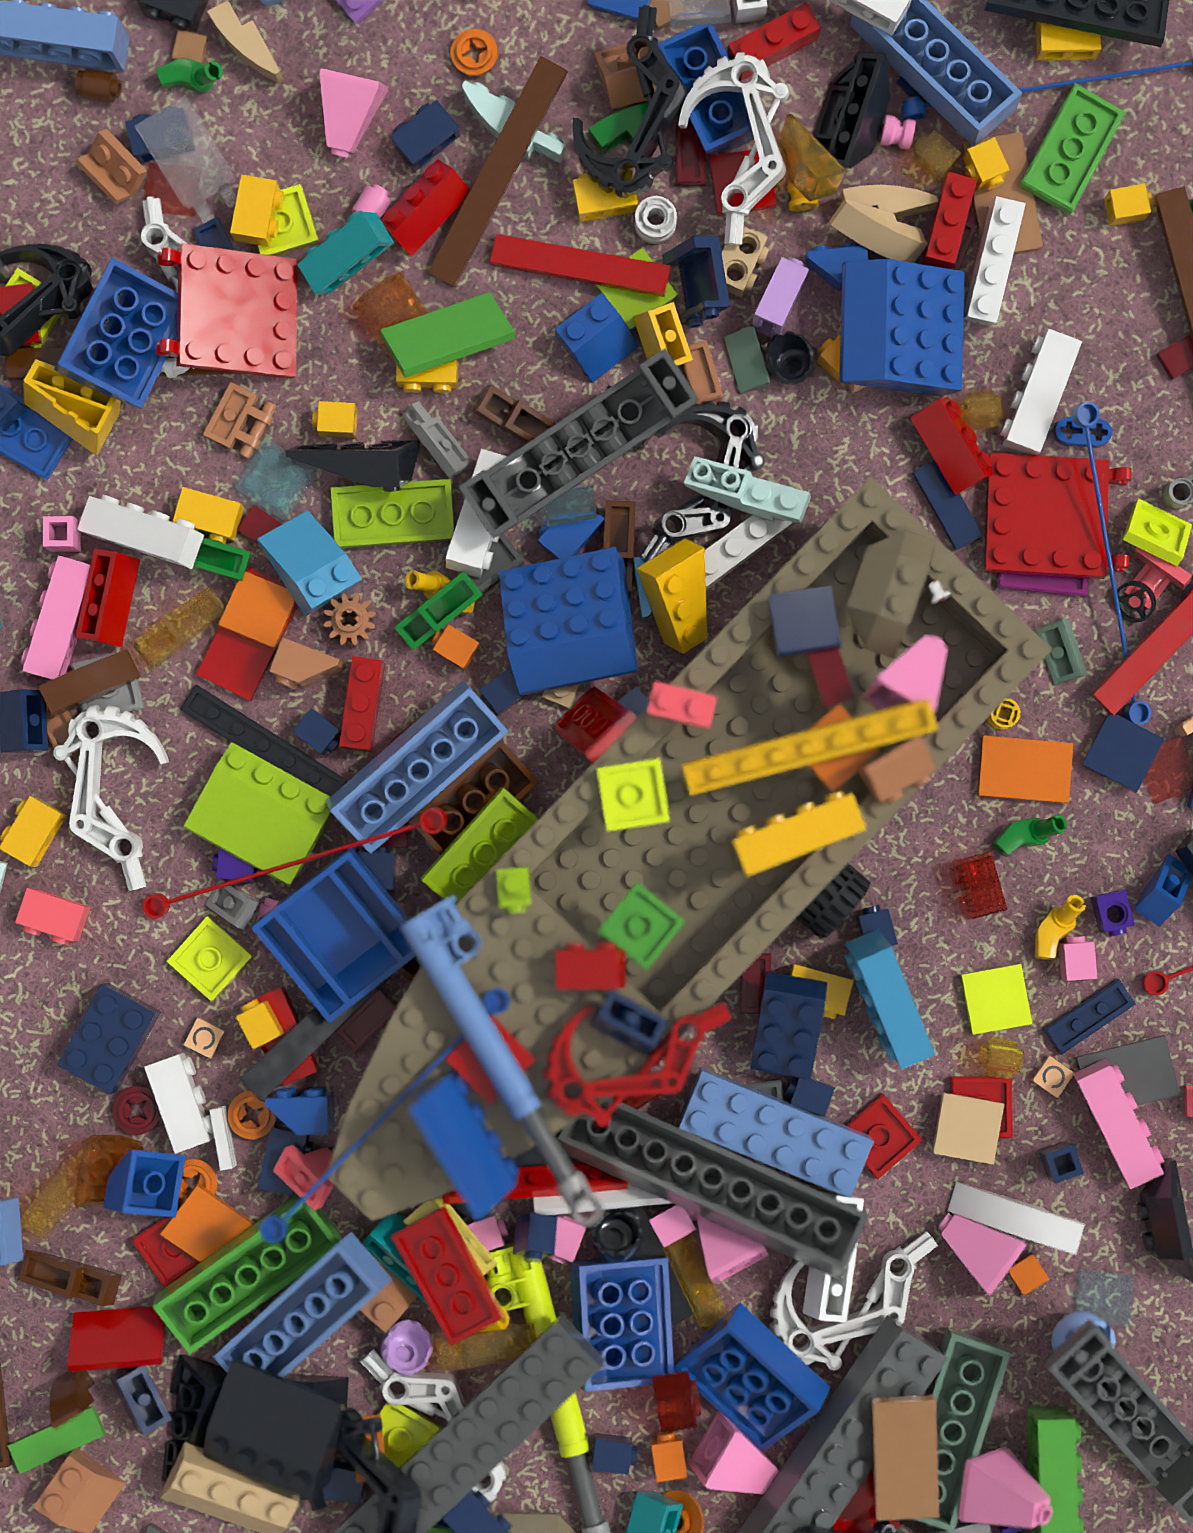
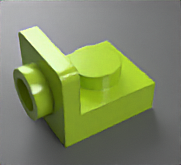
M528 867L496 870L499 908L506 907L507 914L526 912L525 905H532Z

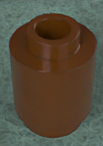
M86 68L85 71L79 70L77 72L75 91L77 95H82L84 99L113 103L115 98H119L121 95L122 82L114 72Z

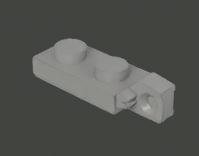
M419 401L411 404L402 415L409 427H411L421 443L427 448L449 478L466 471L472 466L473 461L438 416L433 418L429 415Z

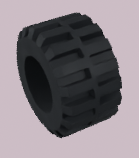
M847 863L795 918L819 939L828 937L860 903L868 892L871 882L852 865Z

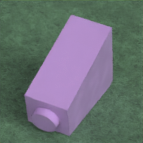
M781 257L754 314L751 326L754 325L755 331L770 338H773L776 334H781L809 271L800 260L789 257L787 260Z

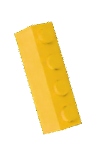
M842 790L825 797L827 804L815 808L812 802L795 809L797 815L789 819H785L784 814L766 820L768 825L766 828L756 831L753 825L736 832L738 839L733 840L732 843L745 876L752 875L866 830L867 828L853 793L845 796Z

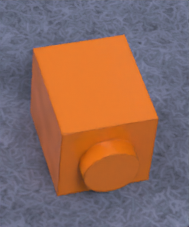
M449 624L445 630L441 628L432 640V644L435 645L433 648L434 653L466 671L481 646L479 642Z
M674 1431L657 1433V1438H651L657 1482L687 1478L681 1434L675 1435Z

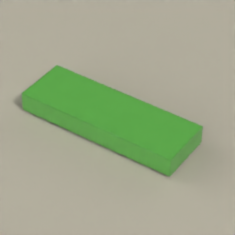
M93 1405L57 1429L53 1430L51 1425L10 1443L8 1448L19 1474H22L104 1436L106 1432Z

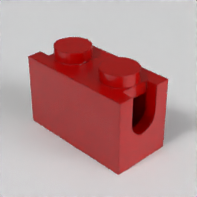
M585 943L565 944V950L556 951V989L626 988L625 949H616V943H596L597 949L585 950Z

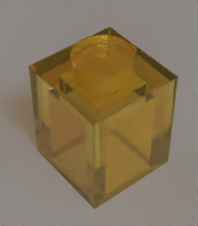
M934 130L929 137L923 135L912 148L915 153L911 161L934 181L939 183L958 162L962 153Z

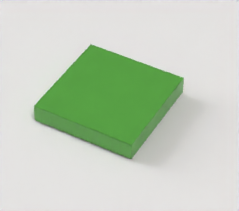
M635 882L597 932L611 943H616L618 949H625V954L647 971L686 921L638 882Z

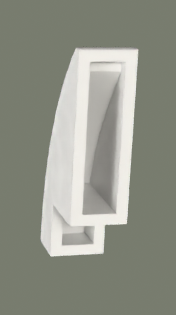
M955 1182L947 1210L992 1228L1075 1255L1085 1225L1080 1221L1051 1213L1042 1207L960 1182Z

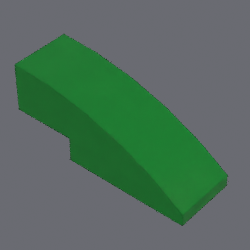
M648 103L623 109L605 117L588 128V137L602 156L625 139H627L630 145L632 144L649 106ZM682 104L680 105L674 118L680 115Z
M203 538L192 569L243 581L251 552Z
M463 571L396 624L394 628L414 651L481 597L483 593Z

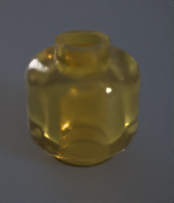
M992 389L968 392L964 396V403L958 404L962 411V420L966 421L967 425L973 430L995 427L998 425L999 419L1003 418L1001 395H996Z
M991 1037L987 1041L986 1046L980 1045L978 1064H983V1071L987 1076L1011 1079L1016 1073H1021L1024 1049H1019V1044L1015 1040Z

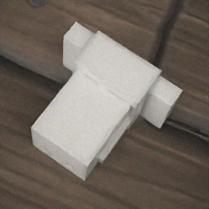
M939 581L929 585L933 595L932 604L938 601L942 602L945 600L944 598L950 596V592H945Z

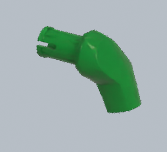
M179 58L155 69L163 89L182 86L198 93L212 89L215 81L219 80L223 75L222 67L215 61L203 64L185 58Z
M1059 814L1045 820L1037 817L1010 823L995 839L992 846L1002 856L1008 857L1020 846L1030 847L1046 844L1049 837L1065 832L1064 829H1067V822Z

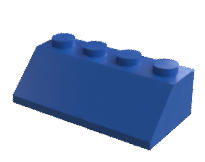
M711 19L658 43L667 61L686 85V96L693 88L695 80L699 76L705 75L704 70L708 66L714 68L717 66V60L724 56L728 58V61L730 60ZM723 91L711 94L701 100L690 114L689 118L706 153L732 150L754 140L743 93Z

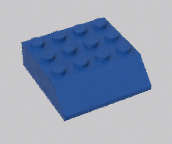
M892 259L843 262L840 383L938 397L962 391L965 272Z
M616 547L499 571L507 654L520 695L638 672L625 562Z
M353 848L347 849L256 920L251 927L328 1023L332 1022L416 956L400 929L401 926L410 921Z

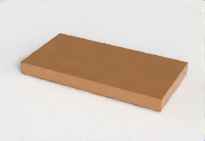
M1022 132L994 136L1010 170L1004 179V183L992 190H988L987 187L977 190L975 186L972 203L976 224L978 225L979 240L981 241L989 203L997 196L1026 203L1014 254L1041 250L1043 243L1034 195L1019 187L1028 169ZM994 137L984 138L978 144H981ZM968 141L962 143L963 155H965L967 149L973 147Z
M935 1396L872 1398L875 1516L877 1521L939 1517Z

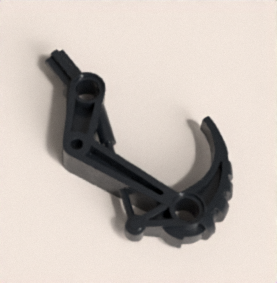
M648 5L639 7L636 35L631 37L626 47L628 57L635 63L643 97L647 98L649 105L626 158L610 159L594 154L586 143L583 133V121L579 118H573L572 126L575 148L580 156L579 160L583 169L588 171L589 178L593 182H598L599 188L604 192L611 193L615 190L617 197L624 199L641 192L647 193L658 174L663 170L665 172L673 170L675 161L666 152L663 136L687 93L686 85L667 61L658 45V39L654 37L657 8ZM648 46V54L643 58H638L640 49ZM652 82L656 85V90H655V92H654V88H653ZM659 145L661 154L658 157L651 158ZM635 168L634 177L629 181H625L624 176L627 170Z
M42 243L21 245L0 251L5 266L28 262L38 264L52 273L48 279L3 315L0 312V356H10L15 353L53 315L65 313L68 319L79 317L81 314L79 306L82 300L93 291L91 266L77 252L65 249L63 246H51L50 244Z
M704 401L701 404L696 403L655 434L660 439L670 428L676 425H698L708 430L721 442L716 462L738 468L741 458L746 463V466L741 469L747 471H756L762 468L765 462L764 457L757 452L755 443L758 436V426H754L753 420L746 413V409L741 406L735 410L731 409L730 403L726 401H718L715 405L713 401ZM730 424L737 427L739 431L738 437L730 432ZM696 495L677 509L663 514L655 521L652 529L654 535L641 553L640 558L646 563L664 552L668 545H674L677 541L719 531L729 524L732 507L705 495ZM666 519L671 520L675 524V533L667 530L665 526Z
M352 1407L343 1408L335 1454L340 1451L379 1496V1501L376 1502L379 1518L376 1533H416L422 1500L421 1489L379 1449L377 1433L381 1432L383 1428L381 1419L379 1417L363 1419L356 1409ZM371 1434V1441L365 1435ZM323 1491L313 1501L309 1500L313 1512L327 1507Z

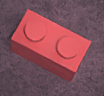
M655 682L647 716L708 730L717 696Z
M27 888L15 923L24 925L22 930L24 932L40 936L42 931L51 934L52 941L69 945L70 941L76 942L80 940L91 907L35 888Z

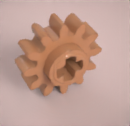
M343 593L342 603L339 604L336 600L332 599L331 603L334 610H324V613L331 618V621H327L323 625L327 629H334L329 635L332 640L341 636L340 644L342 646H345L348 639H351V642L357 647L359 645V637L362 636L363 639L370 640L366 631L367 629L376 630L377 627L369 622V620L376 618L377 614L373 611L367 612L371 606L369 600L359 604L361 601L359 594H355L353 600L349 601L348 596ZM357 614V617L354 618L357 623L354 626L350 624L344 626L343 624L346 622L344 619L345 615L354 616Z

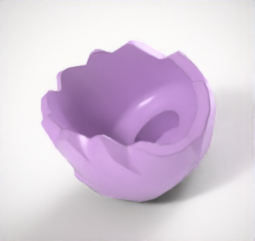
M410 1320L398 1322L382 1338V1359L389 1368L394 1369L398 1373L404 1375L415 1374L428 1364V1360L433 1353L434 1347L432 1346L431 1336L428 1330L419 1322Z

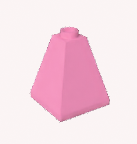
M321 68L319 75L327 147L331 148L330 154L348 158L349 152L354 153L383 101L388 87L378 81Z
M925 635L878 676L864 693L862 699L879 710H884L929 698L934 712L947 653L944 642L934 635Z
M948 1213L938 1227L943 1231L941 1233L943 1238L989 1295L993 1293L1027 1245L1022 1240L956 1214L952 1216Z
M696 1214L708 1275L715 1285L769 1256L763 1244Z
M719 1411L688 1463L702 1484L709 1489L764 1494L780 1472L776 1465Z
M1004 1446L966 1460L958 1514L959 1520L963 1522L1027 1528L1048 1523L1052 1515V1508L1049 1506L1050 1497L1009 1448Z

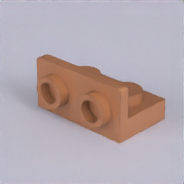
M107 128L97 133L90 152L79 157L76 162L115 204L135 196L147 172Z

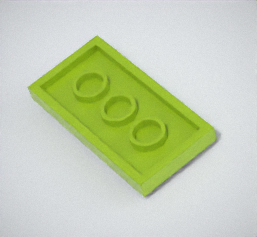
M451 479L413 481L401 486V490L394 492H385L383 487H371L368 485L331 487L334 541L341 548L452 540L455 529Z
M501 787L423 874L421 880L444 900L455 895L457 900L454 902V905L457 906L468 892L539 819L505 788Z

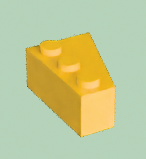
M683 539L636 568L664 644L682 654L707 639L705 548L687 539Z

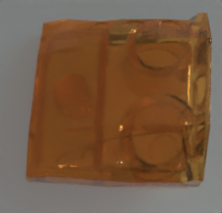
M402 272L387 277L365 292L352 305L354 311L388 359L392 355L381 338L380 329L429 313Z
M91 1135L82 1140L83 1152L74 1194L75 1206L103 1205L108 1177L129 1149L143 1151L144 1147L141 1142L122 1135Z

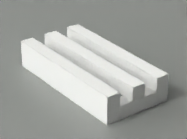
M226 1105L215 1107L209 1111L220 1171L233 1169L237 1166L228 1122Z

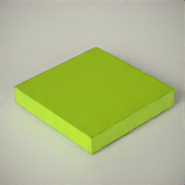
M643 248L629 257L653 262ZM669 282L665 297L595 285L599 292L606 296L621 315L630 332L636 328L633 316L669 304L678 297L677 292Z

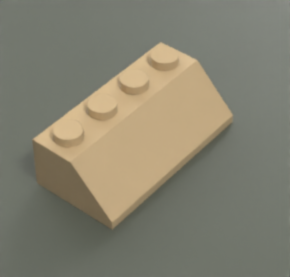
M184 1443L162 1489L160 1498L259 1533H282L287 1529L300 1502L299 1495L203 1456V1448Z

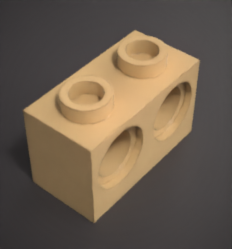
M744 226L742 244H751L755 251L751 254H745L740 250V245L734 246L731 244H725L722 250L728 292L742 298L745 290L751 292L758 276L753 274L757 263L760 265L764 264L770 248L765 247L767 236ZM730 270H738L743 275V278L733 281L729 279L727 273Z

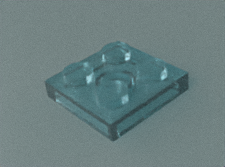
M267 438L234 488L275 516L286 521L318 471L306 463L286 457L285 449Z

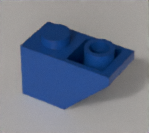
M857 242L845 243L840 246L841 248L829 249V246L826 245L815 246L811 248V251H807L804 259L805 265L836 290L840 291L842 290V263L846 261L868 260L867 248L862 245L858 246Z

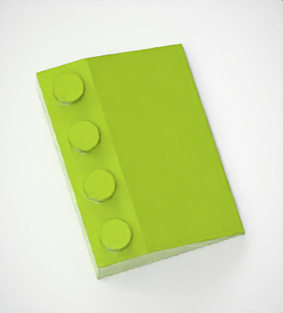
M231 742L212 772L184 824V828L256 869L263 871L308 857L334 814L329 810L326 803L330 796ZM304 863L268 873L267 875L290 887Z

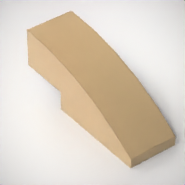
M228 0L207 11L218 33L236 55L266 78L278 84L284 82L282 74L253 20L241 25Z
M863 185L842 189L839 197L841 204L846 198L894 213L896 219L935 210L938 203L937 196L893 185Z
M846 198L829 221L831 226L852 240L892 260L914 263L928 245L920 228L897 222L894 213Z

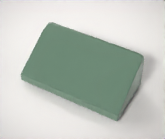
M754 325L725 336L724 341L739 393L743 394L768 387L770 380Z
M1068 618L1035 629L1036 634L1053 649L1045 657V661L1054 686L1088 675Z

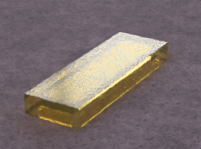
M689 1233L666 1247L662 1246L701 1330H708L728 1311L714 1282L710 1279L707 1267Z

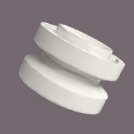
M651 196L644 199L638 205L635 212V229L639 237L648 243L659 244L667 241L673 235L677 221V212L674 205L668 199L661 196ZM652 215H659L664 221L660 225H652L649 223L648 218Z

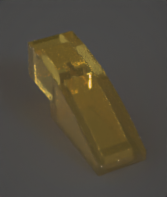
M207 587L160 619V623L135 639L134 648L150 669L153 670L223 615L226 607L211 588Z

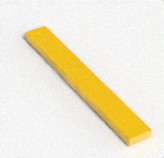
M925 698L682 763L681 767L689 793L694 795L937 731L938 727L930 699Z

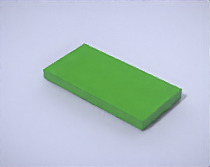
M1074 83L1023 176L1019 187L1071 215L1126 112Z
M490 292L380 329L381 338L404 377L515 339V331Z

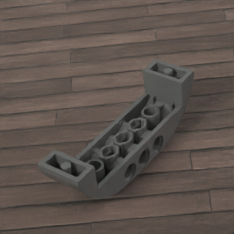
M666 348L640 364L636 371L489 470L481 471L460 485L459 488L494 539L537 513L633 449L696 404L699 399Z
M1088 1319L1042 1363L1190 1525L1193 1522V1437L1113 1348L1114 1345L1102 1331Z

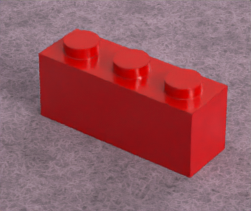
M805 2L729 43L727 55L730 60H733L738 52H745V55L753 56L759 61L763 59L766 66L769 67L817 41L821 26L809 5ZM749 70L742 72L739 77L740 82L754 75V73Z
M437 159L427 167L424 174L413 186L405 191L403 197L381 219L394 241V246L412 257L466 199L470 189L452 167Z
M952 172L947 173L941 184L938 203L927 238L928 245L924 249L921 261L922 265L953 269L977 179Z
M949 397L936 400L910 419L954 494L958 495L994 474L991 469L993 464L990 457L984 451L981 452L976 443L977 436L973 429L968 425L966 426L962 420V411L959 405L954 400H950Z
M94 548L75 637L122 647L141 559L115 551Z
M352 656L339 743L341 748L373 752L385 670L383 660Z
M285 986L247 1002L250 1003L256 999L259 1003L268 1001L284 1031V1034L260 1046L264 1054L300 1022ZM313 1052L282 1081L283 1086L320 1070Z

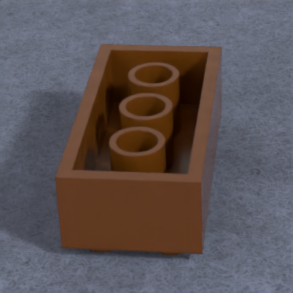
M500 739L415 814L409 822L411 824L420 822L422 813L433 807L440 808L445 812L447 824L440 832L430 834L425 832L422 827L416 828L441 855L501 787L505 788L519 801L539 781Z

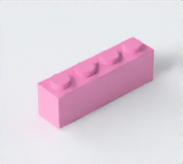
M59 555L57 561L52 562L48 572V578L51 580L48 589L42 592L39 601V607L42 609L39 618L35 619L31 626L30 636H33L30 647L25 648L21 658V664L24 665L22 671L49 680L67 673L77 641L75 635L90 564Z
M1105 1058L1073 1073L1129 1188H1135L1163 1175L1164 1172L1160 1164L1164 1162V1159L1156 1145L1151 1147L1146 1138L1151 1135L1150 1130L1143 1118L1137 1119L1133 1110L1137 1109L1138 1106L1130 1091L1124 1093L1120 1083L1125 1080L1117 1064L1111 1066Z

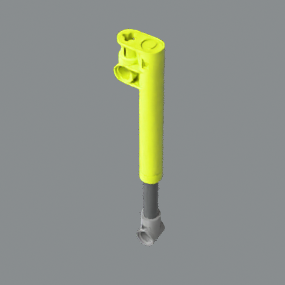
M514 1243L489 1250L488 1252L498 1264L496 1265L497 1271L493 1267L486 1273L487 1278L485 1280L494 1296L495 1291L500 1288H506L510 1291L512 1297L509 1301L500 1302L497 1300V1302L506 1311L522 1307L532 1342L556 1319L542 1262L524 1261V1256L514 1255ZM575 1392L550 1416L556 1440L559 1442L560 1456L567 1458L584 1523L581 1525L582 1533H611L608 1520L603 1518L588 1463L586 1452L590 1450L588 1437L585 1436L586 1430Z

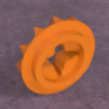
M465 30L452 43V62L458 71L467 74L469 77L472 75L482 77L484 73L493 69L496 60H498L496 41L484 30ZM470 43H473L477 51H483L479 54V63H476L472 56H466L470 53Z
M250 1090L237 1095L229 1106V1125L242 1138H261L268 1134L271 1127L275 1125L276 1115L265 1105V1099L260 1101ZM245 1103L253 1110L263 1107V1110L257 1116L260 1126L252 1119L244 1122L241 1121L248 1114Z
M197 1159L185 1161L178 1204L181 1205L188 1196L186 1193L189 1190V1183L185 1178L192 1179L198 1173H201L198 1183L215 1195L219 1183L216 1171L207 1162Z

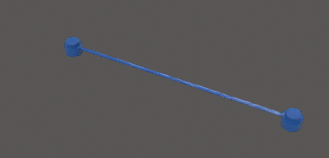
M1193 61L1019 88V90L1023 93L1073 85L1074 83L1079 84L1190 66L1193 65ZM920 97L907 98L903 101V106L901 107L903 120H920L926 117V108L932 106L929 103L925 104L921 101Z
M1087 401L1079 403L1074 407L1072 418L1076 425L1084 427L1125 658L1128 655L1089 431V426L1094 425L1099 420L1100 411L1095 403ZM1134 695L1131 698L1132 701L1124 709V717L1137 725L1146 724L1151 718V708L1144 701H1136Z
M494 988L485 995L484 1005L487 1013L501 1014L508 1009L510 996L506 990ZM463 1033L283 1217L272 1215L263 1221L260 1232L266 1241L275 1243L284 1238L288 1231L286 1220L465 1038Z

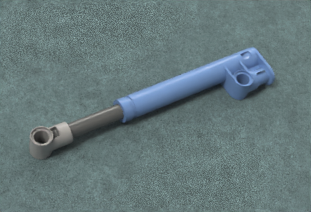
M455 895L451 896L405 923L400 929L505 1106L509 1107V1112L514 1121L518 1119L522 1121L557 1180L558 1184L555 1187L569 1208L572 1218L581 1225H594L601 1220L603 1215L601 1202L595 1197L581 1172L574 1170L538 1109L542 1103L537 1095H534L532 1086L459 966L478 953L481 947V939L476 931L473 930L468 920H463L454 905L457 899ZM462 936L469 937L474 944L472 952L464 953L460 951L457 946L458 938ZM585 1201L591 1202L594 1207V1214L588 1220H584L579 1214V1207Z

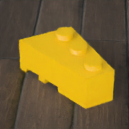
M35 359L23 381L24 404L98 456L120 414L121 401L55 371L56 366Z

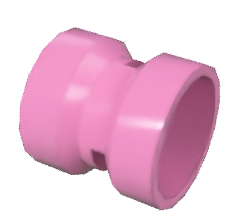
M886 115L880 145L890 146L898 144L900 149L910 150L916 121L906 119L901 122L895 116Z

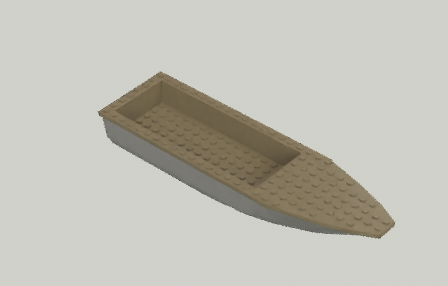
M872 477L856 491L670 684L671 686L717 696L710 728L705 730L647 716L648 706L456 906L463 920H468L473 930L476 931L481 939V947L478 953L459 966L485 1009L484 998L491 989L502 988L508 992L510 996L508 1009L501 1014H493L491 1012L488 1014H492L536 1059L523 1073L532 1086L534 1095L536 1094L542 1103L538 1109L553 1134L586 1114L584 1112L577 1115L565 1114L566 1110L561 1109L553 1099L548 1098L546 1091L551 1088L550 1080H545L543 1077L544 1068L549 1067V1061L546 1060L548 1051H552L553 1045L551 1043L555 1036L560 1034L563 1026L574 1015L589 1005L593 1009V1012L585 1016L577 1025L571 1040L573 1062L583 1080L639 1073L649 1062L648 1057L671 1032L674 1022L692 1012L694 1016L705 1012L920 788L915 789L913 784L902 790L904 796L889 805L885 800L877 803L859 772L855 773L831 793L810 767L804 765L690 795L681 767L682 763L809 730L837 706L834 705L824 709L806 653L778 658L768 595L831 586L842 644L839 651L855 695V699L840 704L852 718L880 711L862 699L864 693L883 671L925 635H934L944 642L947 653L936 708L933 712L938 729L937 731L921 735L936 768L935 771L929 774L930 777L1053 650ZM909 530L934 539L936 543L931 564L910 624L893 659L864 649L846 605L867 547L902 531ZM939 581L942 589L945 592H950V596L944 598L945 600L942 602L938 601L932 604L933 595L929 585ZM917 736L876 746L881 752L865 766ZM660 759L670 821L607 831L597 768ZM842 790L845 796L853 793L867 828L866 830L752 875L745 876L732 843L733 840L738 839L736 832L753 825L756 831L768 827L766 820L784 814L785 819H789L797 815L795 809L812 802L815 808L827 804L825 797ZM528 867L532 905H525L526 912L507 914L506 907L499 908L496 870ZM635 882H638L686 921L647 971L625 954L626 988L556 989V951L565 950V944L585 943V950L597 949L596 943H611L598 933L597 930ZM466 936L458 938L457 946L460 951L464 953L472 952L474 948L473 941ZM423 966L419 969L394 1012L346 1112L329 1169L462 1034ZM611 990L668 1020L655 1048L645 1056L589 1025L603 997ZM683 1023L677 1030L678 1037L680 1038L692 1024ZM466 1038L436 1066L328 1177L371 1221L435 1199L456 1188L408 1108L419 1089L450 1070H453L456 1076L459 1075L446 1058ZM466 1081L469 1087V1092H467L469 1098L473 1103L478 1102L486 1115L484 1122L489 1130L494 1129L499 1135L503 1144L500 1148L506 1158L509 1156L514 1158L535 1146L520 1119L514 1121L509 1112V1107L505 1106L500 1096L489 1105ZM573 1081L566 1083L563 1087L564 1094L569 1098H577L582 1092L581 1086ZM613 1096L595 1097V1100L600 1105Z

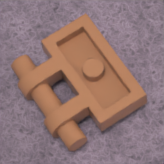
M230 382L203 435L232 450L236 440L244 443L239 454L250 459L254 449L258 450L261 444L260 438L266 426L270 427L274 419L272 415L277 406L266 401L262 410L255 408L254 406L259 397ZM250 416L256 422L250 433L247 434L242 429Z

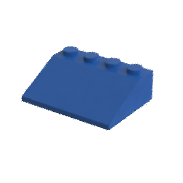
M112 257L54 370L86 387L141 409L167 356L156 355V342H160V339L176 340L178 293Z
M450 1070L420 1088L408 1109L473 1216L478 1221L516 1185L519 1169L512 1157L506 1158L500 1147L503 1144L494 1129L489 1130L485 1124L484 1119H486V1115L478 1102L473 1103L467 1094L469 1087L460 1074L456 1076L454 1071Z
M633 1258L626 1262L605 1264L602 1259L570 1262L573 1326L605 1359L602 1367L580 1388L585 1392L675 1382L668 1258Z
M739 1303L722 1316L674 1365V1369L723 1416L727 1417L762 1452L819 1412L831 1388L742 1303Z

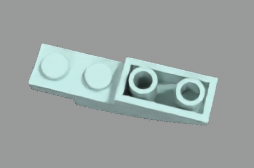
M464 81L462 90L469 107L482 125L497 139L515 106V102L506 96L500 95V97L489 93L488 88L478 82L471 84ZM537 131L523 158L529 161L535 150L561 163L566 154V145L559 136L548 132L544 134Z
M696 456L693 458L684 481L685 486L713 500L772 521L776 517L801 524L811 499L810 492L753 477L750 471Z

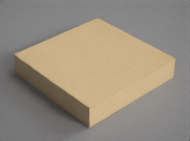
M942 1092L932 1153L994 1165L1004 1104Z

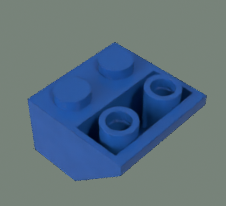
M308 1087L307 1090H304V1093H296V1088H278L277 1091H273L271 1096L265 1098V1105L296 1135L329 1134L335 1129L334 1092H326V1087Z

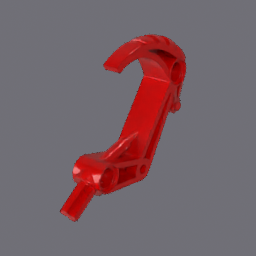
M724 1002L697 1016H694L692 1012L674 1022L671 1032L648 1057L649 1062L639 1073L583 1080L573 1062L571 1040L580 1021L593 1012L591 1005L574 1015L563 1026L560 1034H557L551 1043L553 1045L552 1051H548L546 1060L549 1061V1067L544 1068L543 1074L544 1079L550 1080L551 1085L546 1094L561 1109L566 1110L565 1114L577 1115L584 1112L595 1117L597 1125L606 1126L610 1122V1114L627 1095L676 1093L681 1090L694 1054L701 1040L706 1038L704 1033L732 1018ZM683 1023H690L695 1027V1035L690 1040H682L678 1037L677 1030ZM665 1058L662 1069L649 1071L654 1064L658 1066ZM571 1081L578 1083L582 1089L581 1094L577 1098L567 1097L563 1091L566 1083ZM617 1096L607 1109H602L595 1100V1097Z

